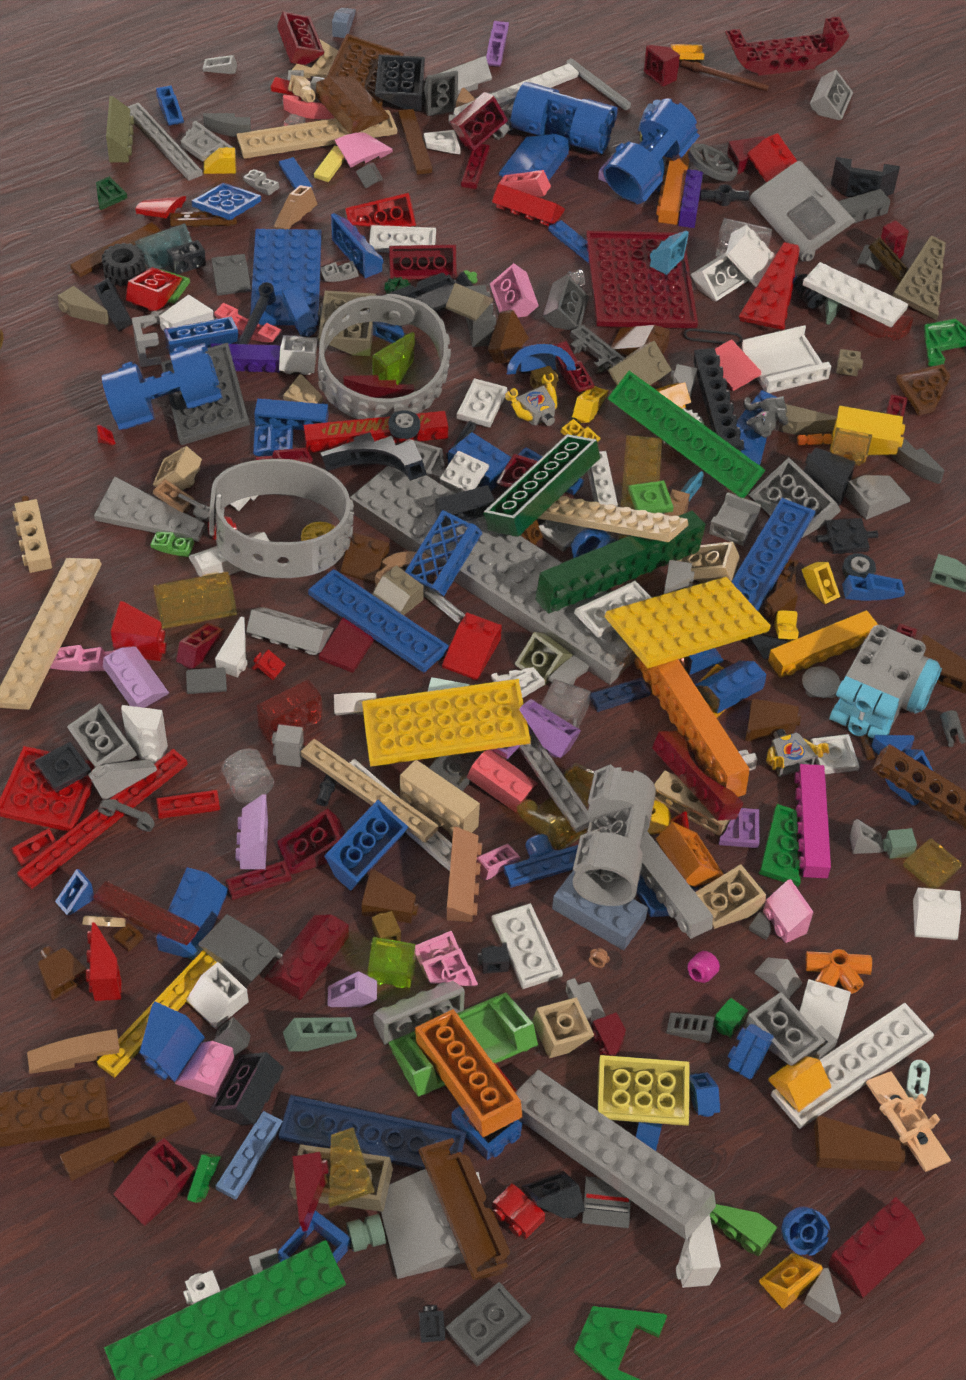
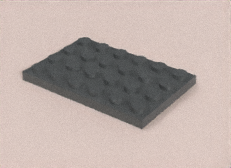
M228 343L208 348V351L205 352L211 356L219 380L217 388L221 389L223 399L188 409L181 391L168 394L181 445L250 425ZM171 360L161 362L163 373L168 371L175 373Z

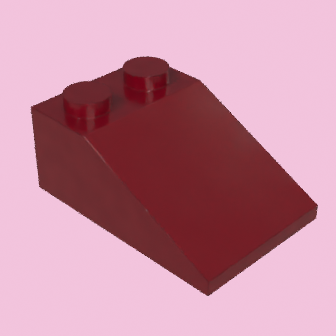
M326 809L278 840L277 843L289 872L295 874L328 863L325 858L326 853L346 832L340 819L329 809Z

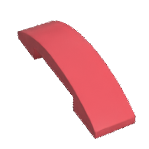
M283 95L284 110L291 114L310 119L335 118L322 103H307L299 101V96Z
M225 303L214 312V316L217 319L232 317L240 335L249 320L238 315V309ZM268 323L264 326L258 324L251 339L259 342H273L281 333V329Z

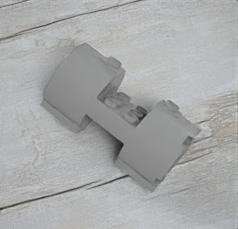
M611 764L596 770L594 773L588 800L590 804L588 810L589 827L588 832L580 836L573 867L575 871L573 886L580 896L590 902L604 906H619L633 900L637 892L643 861V853L640 849L641 837L646 835L650 826L656 788L654 783L641 772L634 770V773L621 771L622 768H614Z

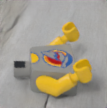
M549 373L550 380L546 379L545 374L542 377V383L547 388L542 386L517 397L518 391L515 388H512L510 392H506L505 398L508 401H512L511 405L518 418L526 420L532 425L544 422L547 426H550L554 423L557 396L555 388L551 384L554 380L552 373Z
M779 729L774 732L775 739L768 749L766 763L772 766V770L776 769L778 776L781 777L798 772L800 764L814 765L816 755L821 758L823 753L829 754V747L827 743L814 745L802 738L798 733L787 735L784 729Z

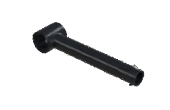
M265 282L259 286L260 298L238 342L235 344H249L267 305H272L276 301L274 287L271 283Z

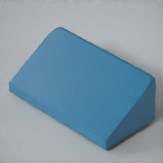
M702 471L690 478L680 491L690 494L689 501L702 485L704 475Z

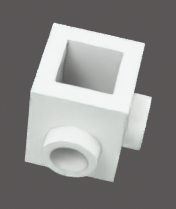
M209 1271L205 1274L198 1273L191 1276L188 1281H185L187 1290L183 1291L187 1304L193 1305L220 1292L213 1271Z

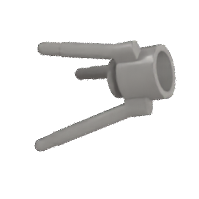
M179 494L180 498L195 506L193 515H196L195 519L201 522L209 520V506Z

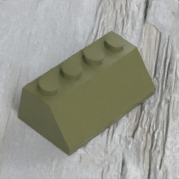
M113 96L109 97L106 132L109 162H129V156H132V146L130 145H133V137L131 135H134L132 126L134 125V115L131 116L130 108Z

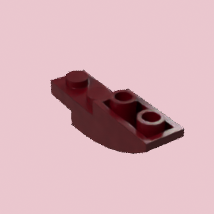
M567 341L553 344L565 350L575 363L576 370L567 371L565 363L560 357L555 355L556 367L568 385L577 392L595 388L581 361H577Z

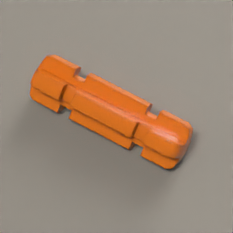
M798 435L797 443L798 445H805V443L807 445L831 444L832 435Z

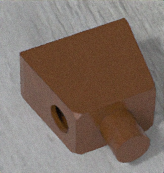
M47 946L40 951L43 959L37 964L52 1001L87 981L86 968L66 948H61L54 952L51 946Z

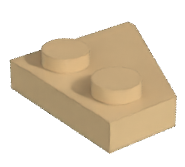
M301 374L283 395L284 401L318 404L323 402V396Z

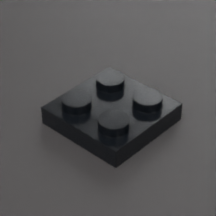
M71 742L34 761L35 766L55 792L66 788L91 773V768Z

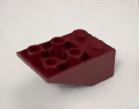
M163 1138L144 1155L113 1195L145 1226L192 1184L196 1173L195 1167Z

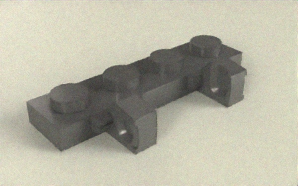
M584 325L570 331V337L574 340L570 344L573 354L580 353L581 350H587L598 359L597 362L593 363L592 368L596 374L603 372L604 369L609 370L624 359L623 356Z

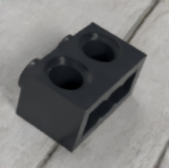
M198 240L167 250L168 263L174 274L178 275L206 265L205 249Z

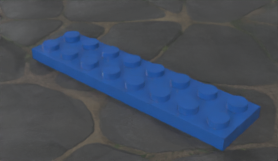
M781 498L734 576L732 583L757 611L760 610L815 516V510Z
M335 569L308 589V595L342 618L344 617L423 673L449 650V645Z

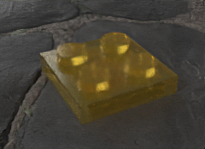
M930 838L904 861L903 866L931 889H938L961 868L962 863Z

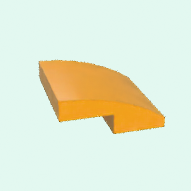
M671 44V48L680 55L679 59L704 60L702 45Z

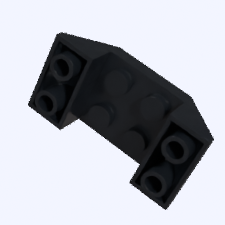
M836 157L831 185L845 197L852 198L879 189L886 196L894 193L900 166L884 164L881 172L851 167L852 159Z

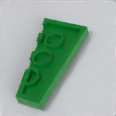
M779 804L776 805L759 874L782 882L791 879L794 885L799 887L801 880L799 876L800 863L798 860L799 846L797 842L796 810Z

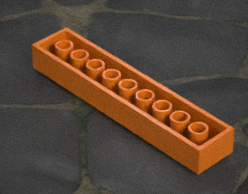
M636 655V658H634L635 666L643 673L645 682L650 684L654 696L659 698L661 707L669 714L671 723L676 725L680 735L688 742V750L693 752L697 764L702 766L705 775L732 790L738 797L745 795L750 769L680 661L677 659L647 668Z

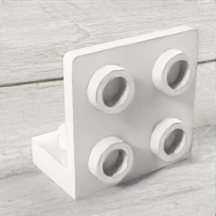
M457 451L440 477V483L455 494L475 489L488 470L489 465Z

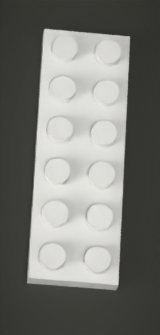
M821 262L803 281V286L889 327L895 324L908 307V304Z

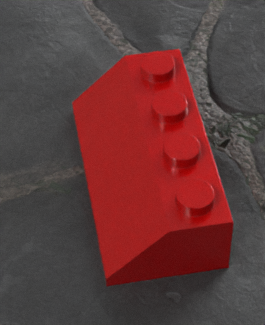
M499 183L492 200L493 203L497 204L496 208L505 210V208L511 209L510 213L520 215V213L525 214V218L533 221L535 218L539 219V223L549 226V223H556L565 211V208L556 203Z

